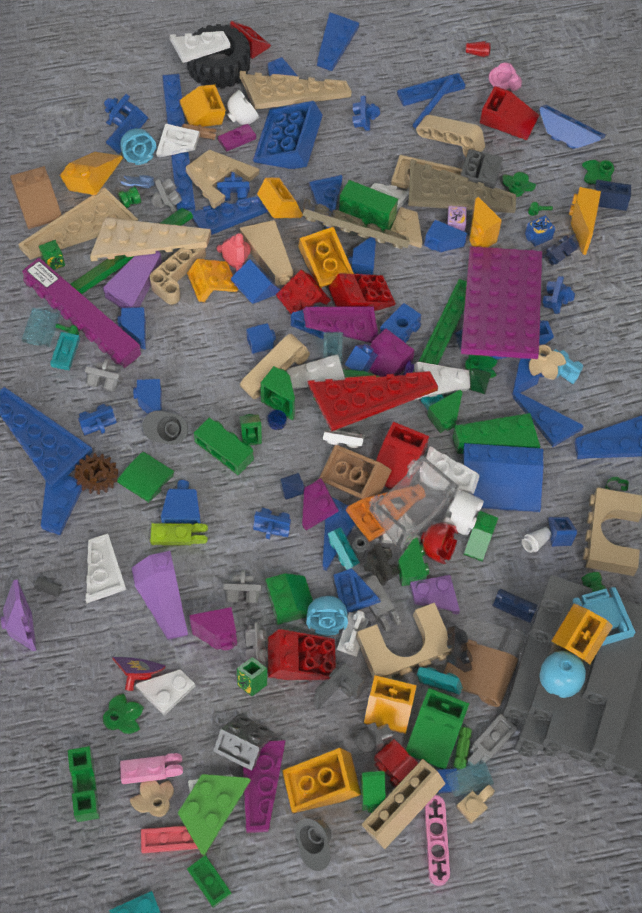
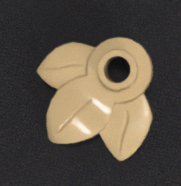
M540 345L538 359L530 360L529 370L533 376L542 373L544 377L554 380L558 374V366L566 364V360L561 353L552 351L549 346Z
M155 780L141 782V794L132 797L130 803L140 813L149 812L153 816L162 817L170 808L169 800L174 794V788L169 780L160 785Z

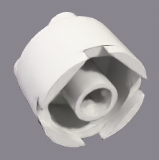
M457 489L453 496L454 500L450 503L443 522L455 525L458 533L468 536L470 530L475 525L476 515L484 501Z

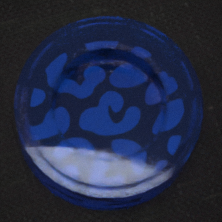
M274 410L269 413L267 422L271 429L281 430L287 424V417L283 411Z

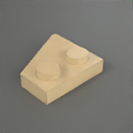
M400 207L391 231L409 237V245L421 248L422 236L418 213Z

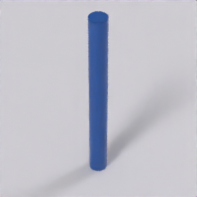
M449 77L413 123L415 129L423 118L430 114L454 82L453 77Z

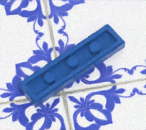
M456 73L397 90V95L403 106L433 98L449 77H453L454 82L445 94L465 89L466 84L460 74Z

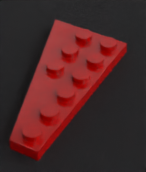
M430 371L413 372L399 376L387 374L386 377H376L374 375L347 377L344 380L334 381L333 379H325V381L315 382V380L308 381V386L331 432L438 391L439 387Z

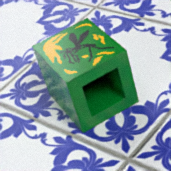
M56 240L38 246L42 261L53 270L65 266L63 254Z
M251 657L237 668V686L253 697L267 686V668Z

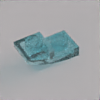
M486 763L467 767L446 775L454 797L470 791H478L488 785H494Z

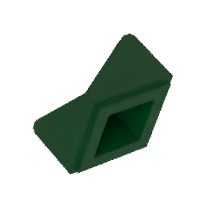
M473 368L470 376V388L468 390L485 394L491 373Z

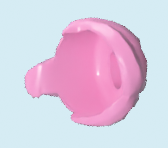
M500 63L489 74L488 79L493 87L497 86L505 90L517 91L522 86L521 77L516 74L514 67L510 63Z

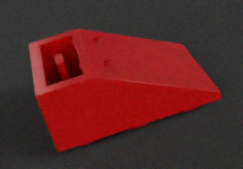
M494 86L482 109L480 124L528 140L539 118V114L511 91Z
M338 273L328 287L337 307H374V311L396 305L383 275Z
M396 422L392 423L376 459L377 462L392 470L384 485L385 487L395 491L409 486L428 447V435Z
M283 629L277 630L268 637L269 678L282 680L330 679L329 675L336 668L335 639Z

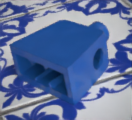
M180 480L177 482V489H169L167 491L161 514L162 523L201 524L197 491L189 489L188 481Z

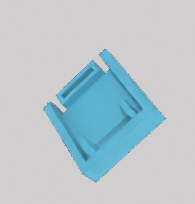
M616 587L609 589L611 597L607 589L582 595L581 601L579 597L573 599V604L582 606L608 620L613 625L612 629H619L620 633L607 636L601 646L633 637L636 633Z

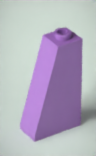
M156 251V254L134 256L103 287L105 298L119 308L140 307L151 286L150 274L162 264L160 252Z

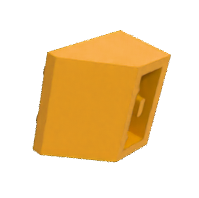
M215 85L198 86L180 99V105L188 125H201V127L222 125L226 110Z
M264 179L257 195L273 218H302L303 214L296 200L281 179Z
M574 603L551 642L591 664L613 625L603 617Z
M374 675L364 724L375 723L377 727L388 724L390 730L406 734L417 685Z

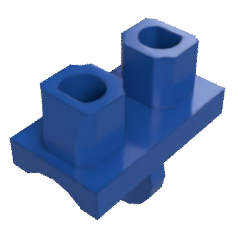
M125 94L119 102L117 98H107L105 100V111L107 113L110 112L109 119L106 121L108 125L111 126L112 123H115L119 126L126 118L121 112L123 111L128 115L135 107L129 102V95Z
M361 96V102L353 103V112L355 115H358L352 117L355 128L364 127L365 131H369L370 119L375 120L380 115V108L373 103L371 105L367 104L366 96Z
M231 172V177H225V182H217L218 191L225 195V201L231 200L230 193H237L238 200L246 199L248 192H250L249 181L242 182V177H235V172Z
M558 276L557 281H548L547 293L553 294V296H544L543 298L544 308H552L554 314H560L562 303L568 304V302L573 301L575 298V293L571 290V287H566L563 284V276Z
M102 404L93 413L85 411L79 414L80 418L78 420L84 436L98 430L101 434H104L105 427L117 423L111 405L107 407L105 404Z
M262 508L260 512H255L253 530L266 533V539L269 540L272 534L283 537L289 536L290 514L282 512L279 513V516L271 515L272 511L266 508Z

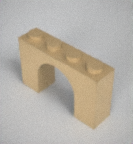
M597 488L595 493L591 494L589 500L592 512H589L587 517L590 530L587 529L585 541L588 542V547H585L583 559L586 560L585 567L634 576L639 565L640 550L612 544L603 535L601 524L613 518L639 522L642 517V495Z
M435 603L416 609L413 613L422 636V648L413 656L400 657L393 654L386 647L377 624L357 632L355 637L373 680L374 675L393 679L392 676L397 674L404 676L411 673L415 667L425 668L431 665L433 660L439 659V661L447 659V655L451 654V648L448 649L447 630Z

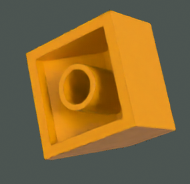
M479 197L475 199L469 241L473 247L488 248L497 242L502 220Z

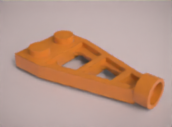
M416 484L412 487L366 497L348 506L346 512L370 542L385 534L416 502L425 497V493L422 487ZM399 497L405 505L396 510L389 500ZM384 505L390 514L385 520L380 521L371 507Z

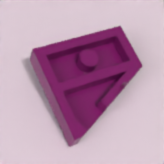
M322 478L304 488L302 526L307 531L339 511Z

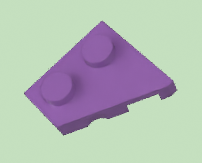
M450 575L410 582L414 604L427 606L435 603L438 610L444 609L452 611V614H459L460 610Z

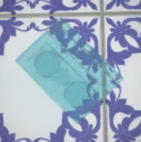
M32 308L22 337L23 343L50 347L56 329L55 326L60 318L59 312L51 313V311Z

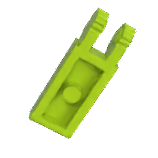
M151 523L150 543L151 545L207 543L208 537L204 535L192 536V533L208 531V526L202 523H195L193 525Z

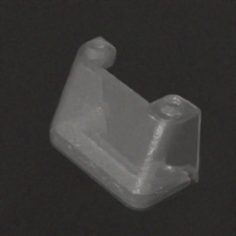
M423 455L417 461L414 459L407 466L409 470L407 475L385 496L383 494L380 496L375 495L369 502L370 512L395 546L401 551L405 550L411 541L417 538L448 507L459 488V485Z

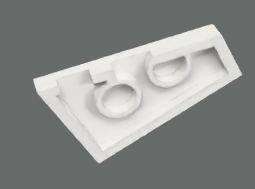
M224 31L203 32L201 35L192 36L191 33L176 37V34L170 35V41L183 63L230 48V42Z
M423 362L414 364V372L430 371L439 386L438 391L422 397H434L444 393L451 394L460 389L461 391H467L470 388L469 370Z
M430 446L418 482L421 485L454 491L460 489L474 494L479 475Z
M105 534L88 540L86 603L126 590L109 535Z

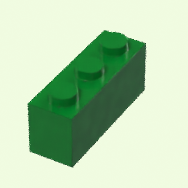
M209 417L194 432V442L238 476L254 460L253 448L249 444L241 442L233 432L225 430L219 421H214Z

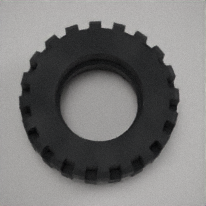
M207 25L206 28L202 27L198 29V32L195 31L192 36L201 35L203 32L224 31L230 42V48L188 61L187 69L189 74L197 83L201 82L202 86L215 85L216 88L225 89L227 86L232 87L235 83L241 82L240 71H246V74H248L250 70L249 42L242 32L239 33L238 29H232L229 25ZM213 54H225L229 56L224 59L208 58V56Z

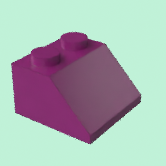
M388 329L381 332L370 345L374 349L373 352L378 355L369 370L376 376L386 377L387 374L399 376L405 370L408 361L413 362L415 350Z
M232 607L189 615L194 636L216 650H230L237 646Z

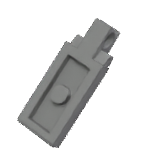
M500 714L473 744V747L470 749L473 755L468 759L467 764L474 769L480 761L486 763L518 728Z

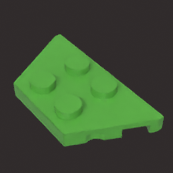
M202 774L178 811L179 817L203 856L208 852L250 784L251 780L249 778Z

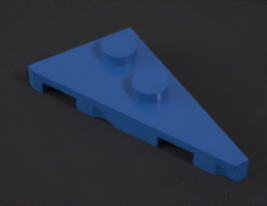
M342 175L309 182L315 204H323L331 212L336 210L342 185ZM323 225V226H324V229L331 228V227H328V226Z
M519 392L513 395V399L525 414H531L533 424L552 447L583 430L584 426L561 413Z
M335 498L333 500L339 511L325 519L323 570L325 571L329 569L338 554L329 542L328 533L341 527L348 538L356 525L346 512L348 505Z

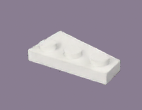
M338 354L286 370L290 375L293 388L309 387V380L321 382L325 381V379H333V381L345 379Z

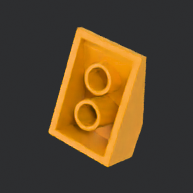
M93 152L70 162L60 176L69 191L97 195L123 157L121 155Z
M580 187L578 194L574 193L572 201L574 205H571L569 215L572 216L570 223L574 234H576L583 255H586L594 231L601 191Z
M334 227L299 239L298 248L320 288L330 285L338 273L354 274Z
M342 748L282 770L292 813L344 802L361 795L351 753Z

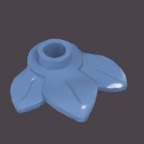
M140 175L139 177L124 176L127 181H121V184L125 186L136 185L142 188H151V186L155 185L154 177L148 175Z

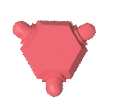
M241 233L233 235L225 240L222 245L217 246V251L222 253L223 259L230 266L236 268V271L245 264L251 251L249 244L244 242Z

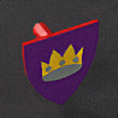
M129 657L112 658L127 676L125 686L127 691L134 690L135 680L151 679V674L161 672L166 667L165 665L144 659Z

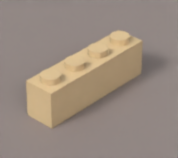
M422 759L362 823L363 828L381 847L386 849L446 783L438 771Z

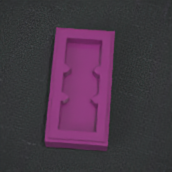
M249 124L218 136V141L226 152L256 139V134Z

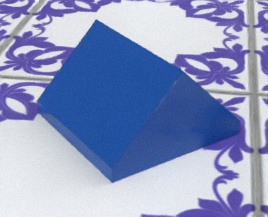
M251 259L231 277V281L252 304L275 296L281 290L266 272Z

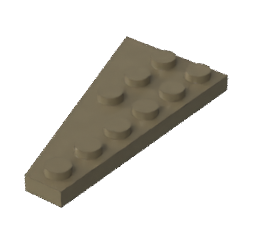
M411 159L408 206L447 209L449 206L466 207V210H473L475 199L479 197L493 212L515 213L516 194L499 188L492 189L484 186V183H474L469 181V178L446 170L439 171L433 169L431 165L425 164L424 166Z
M305 198L303 216L308 221L316 222L318 220L328 227H341L340 230L351 233V231L357 232L358 236L363 238L373 237L379 243L385 244V242L392 243V246L399 249L403 247L408 248L410 240L407 236L388 229L381 231L378 225L373 223L365 225L360 218L339 210L331 212L325 205L310 204L311 200Z

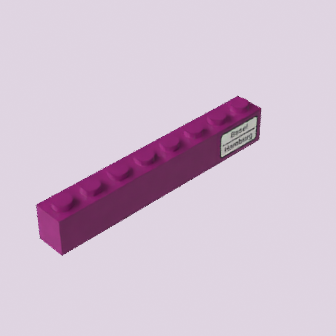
M40 258L22 270L24 283L29 288L35 289L37 295L40 298H45L53 309L59 310L65 320L69 319L77 327L78 331L84 332L90 342L94 341L103 353L109 354L115 364H120L123 368H126L141 356L140 345Z

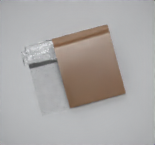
M467 617L462 630L466 632L468 637L467 647L473 658L471 662L473 670L463 672L448 662L443 674L452 673L456 675L461 681L462 691L478 695L484 703L490 706L500 707L527 638L524 632L519 629L511 630Z

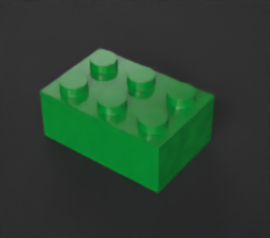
M348 180L340 194L339 211L362 219L365 225L371 223L378 225L381 231H385V229L391 230L396 219L398 198Z

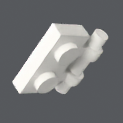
M326 428L323 440H327V443L333 445L345 443L348 447L358 448V446L363 445L365 435L358 434V431L346 432L340 431V429L331 432L330 429Z

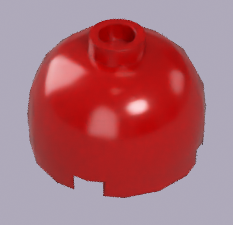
M439 522L431 525L427 531L423 532L421 543H423L425 555L429 559L441 564H446L445 560L449 561L457 545V540L454 539V533L458 534L456 526Z

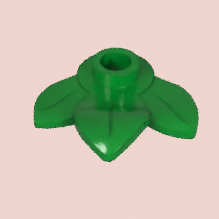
M589 160L582 163V166L588 171L584 177L586 183L595 184L596 180L611 182V175L614 173L612 162L604 160L600 163L597 160Z
M517 172L514 176L504 174L502 177L503 184L508 186L509 192L516 194V197H520L524 192L533 191L536 188V184L529 182V176L524 172Z
M468 354L469 359L465 362V370H469V375H471L472 369L475 368L491 373L490 378L496 377V373L492 368L497 365L498 359L491 356Z
M119 694L109 702V710L103 715V724L109 730L119 729L125 734L135 733L140 730L135 720L140 717L144 707L137 702L127 703L125 694ZM110 717H116L117 720H112Z

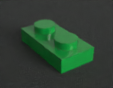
M206 855L187 868L188 873L212 908L232 895Z

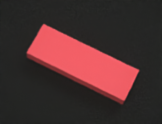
M185 826L141 829L142 854L198 849Z

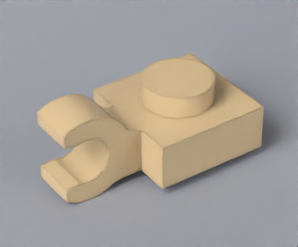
M488 785L478 796L472 791L457 804L456 808L472 824L488 809L485 802L494 795L495 790Z

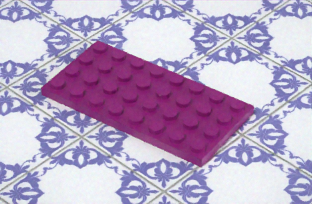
M470 247L461 354L538 359L542 251Z

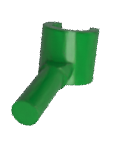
M532 202L528 209V214L536 216L539 211L553 210V206H539V203Z
M57 323L55 326L70 334H80L75 325L66 327Z

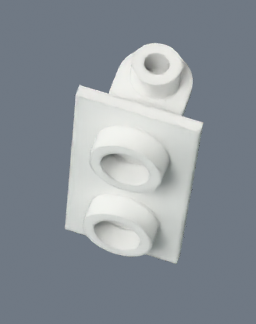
M357 611L355 614L349 612L348 625L343 630L337 647L338 651L357 657L360 646L355 636L358 631L366 629L369 621L368 618L364 617V612Z

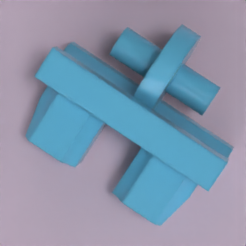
M562 350L559 353L564 356L566 364L558 366L556 378L561 375L571 384H574L582 371L583 364L579 361L573 362L569 359L568 353Z

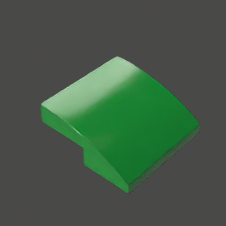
M142 452L124 470L117 483L145 501L150 502L161 492L162 486L174 476V470Z

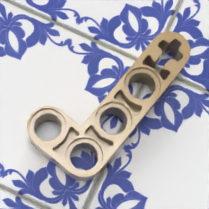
M426 115L416 128L417 133L423 138L462 146L465 157H467L469 149L482 152L485 148L482 129L475 124Z
M180 248L150 274L152 291L168 304L178 303L181 297L177 282L187 274L196 259H205L206 248L189 250Z
M288 334L243 378L240 387L252 399H257L261 396L260 382L273 366L286 371L294 362L298 365L303 364L308 359L310 352L293 334Z

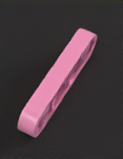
M435 795L424 807L428 874L430 881L434 885L441 886L450 877L445 802L440 796ZM433 801H436V804L441 807L437 810V817L429 819V816L433 817L434 815L433 808L429 806L432 805ZM439 823L443 829L442 833L438 835L433 834L430 830L431 824ZM436 845L441 846L444 850V855L442 857H435L431 851L432 847ZM445 861V864L441 863L440 865L441 873H445L441 880H438V877L434 876L433 873L437 871V863Z

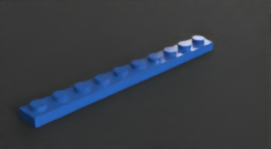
M179 74L162 75L168 124L182 127V124H185V118L180 105V99H182ZM189 152L171 155L174 183L177 187L175 190L182 198V201L177 203V211L181 208L195 210L192 180L185 172L186 166L190 164Z

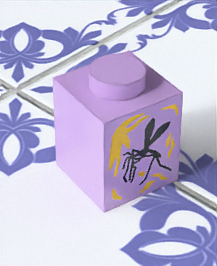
M449 206L447 225L465 232L466 207Z

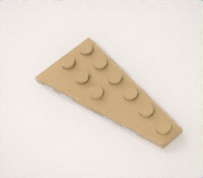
M240 71V79L255 110L309 101L318 102L351 97L352 93L347 82L342 80L325 79L324 81H315V78L308 77V80L299 79V76L279 74L262 76V73L255 72V75L246 74V71Z
M104 187L97 195L90 196L18 245L19 249L31 260L41 256L38 246L56 240L61 250L97 238L105 218L138 221V219Z
M105 218L90 259L91 261H98V258L102 257L115 259V256L118 255L132 257L156 254V251L159 250L173 252L175 248H183L184 250L206 248L211 237V229Z

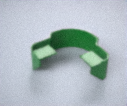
M612 477L607 481V483L617 481L618 483L626 484V486H621V490L628 491V480Z

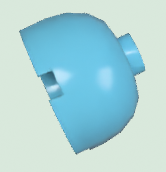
M137 128L127 131L120 143L124 158L127 162L135 163L136 165L145 164L153 158L154 150L156 151L157 148L156 142L150 133L144 129Z
M333 596L316 598L308 607L306 615L308 628L314 629L318 635L330 636L339 634V630L343 627L345 630L348 625V613L345 604Z
M558 651L545 659L541 666L539 677L542 686L548 693L566 698L580 691L585 682L586 669L578 656L568 651Z

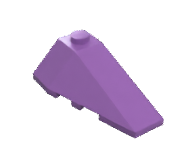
M167 551L149 555L132 567L135 587L167 640L187 636L188 632L171 552Z
M13 580L3 608L4 616L1 617L2 629H6L10 637L31 651H37L32 611L19 581Z

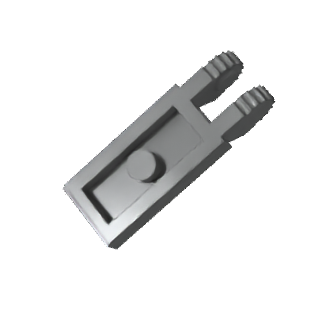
M374 574L363 579L381 599L380 603L371 605L369 608L375 619H378L382 628L385 631L390 629L389 623L385 618L387 614L390 615L396 625L401 624L400 617L396 610H394L392 602L376 575Z

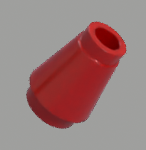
M480 41L466 44V53L484 58L490 55V42Z

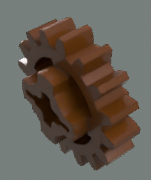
M94 453L92 458L86 455V460L80 459L79 465L75 467L77 485H82L83 491L89 489V494L96 491L97 495H100V490L107 493L108 487L113 489L114 483L118 480L116 462L111 463V457L104 459V454L97 457L96 453Z

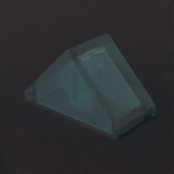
M324 332L323 358L338 354L341 367L343 332Z

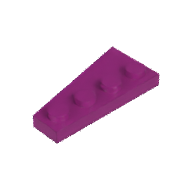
M305 307L303 309L306 328L372 343L378 336L374 307Z
M286 740L269 741L261 749L255 768L251 771L243 767L244 778L251 780L244 792L246 833L269 832Z

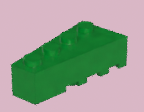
M530 413L455 425L452 436L457 454H462L465 443L525 448L541 447Z

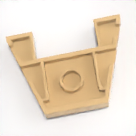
M208 150L187 165L185 171L194 184L200 187L203 191V196L209 199L210 205L214 209L225 201V195L215 189L217 182H223L225 177L231 176V172H235L247 182H250L259 175L258 168L212 150Z

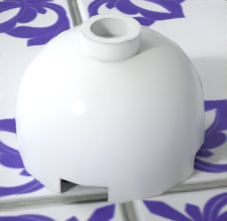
M238 90L229 98L227 103L229 113L227 115L233 123L237 121L240 125L251 124L259 118V115L251 103L244 98V94Z

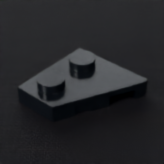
M455 625L447 628L448 649L451 648V654L447 655V662L463 672L473 670L471 665L473 658L467 647L468 637L466 632Z

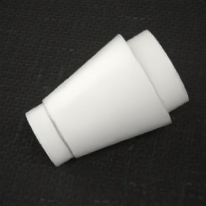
M547 527L526 534L524 539H522V545L529 553L537 552L552 537V533Z

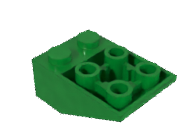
M428 688L406 752L420 761L423 759L428 764L446 769L470 703Z

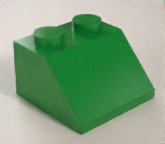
M273 366L260 382L261 402L293 421L295 418V396L290 375L284 369Z
M284 573L265 579L266 591L277 625L306 617L308 607L313 602L305 576Z

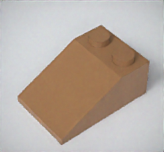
M45 166L10 176L28 229L51 223L62 216Z
M335 445L319 479L322 478L326 484L361 500L381 494L392 470L380 462Z

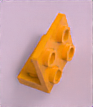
M196 259L187 272L199 302H205L213 290L238 291V287L231 281L233 274L226 261Z

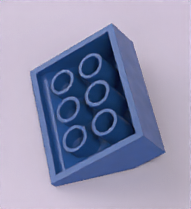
M309 101L270 109L253 158L254 163L288 169L307 167L323 116L316 103Z
M464 444L462 465L479 475L475 492L471 495L484 501L481 508L530 512L541 511L543 449Z

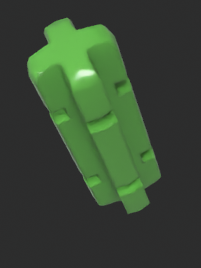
M460 728V738L455 755L457 758L454 761L455 769L464 770L466 767L470 745L469 739L472 733L471 728Z

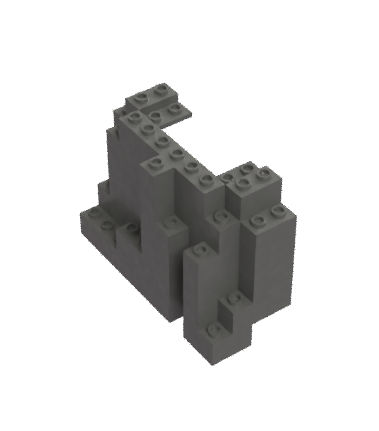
M551 575L529 630L503 712V716L507 721H510L515 726H522L514 750L519 751V754L525 757H535L539 750L544 755L550 757H558L563 752L569 754V757L574 760L580 761L583 759L590 762L596 768L605 767L612 770L618 776L627 775L642 784V606L621 599L636 633L633 637L601 646L591 664L581 659L586 669L583 686L575 695L561 698L559 695L548 693L542 686L539 677L541 666L552 653L566 651L551 641L573 606V599L579 597L581 601V596L592 593L593 589ZM619 629L610 630L607 636L620 633Z

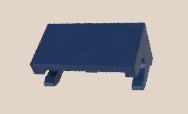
M596 180L594 190L601 191L598 207L627 211L631 198V185Z

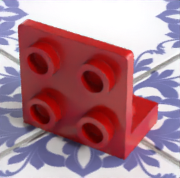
M302 269L276 294L290 314L303 310L305 307H313L319 302L327 305L331 301L315 279Z

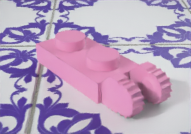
M170 753L165 757L156 756L120 761L122 784L180 776L183 773V767L177 764L182 762V756L180 753Z

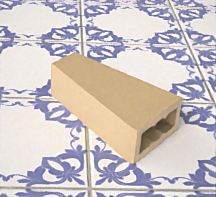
M275 220L240 228L244 242H247L250 246V254L276 285H286L293 278V270Z

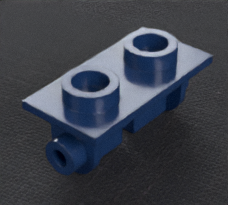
M576 234L571 237L566 235L560 239V245L557 247L555 244L546 250L547 254L542 258L548 257L551 265H557L566 256L578 249L579 243L573 240Z
M499 589L492 606L531 623L538 605L503 589Z

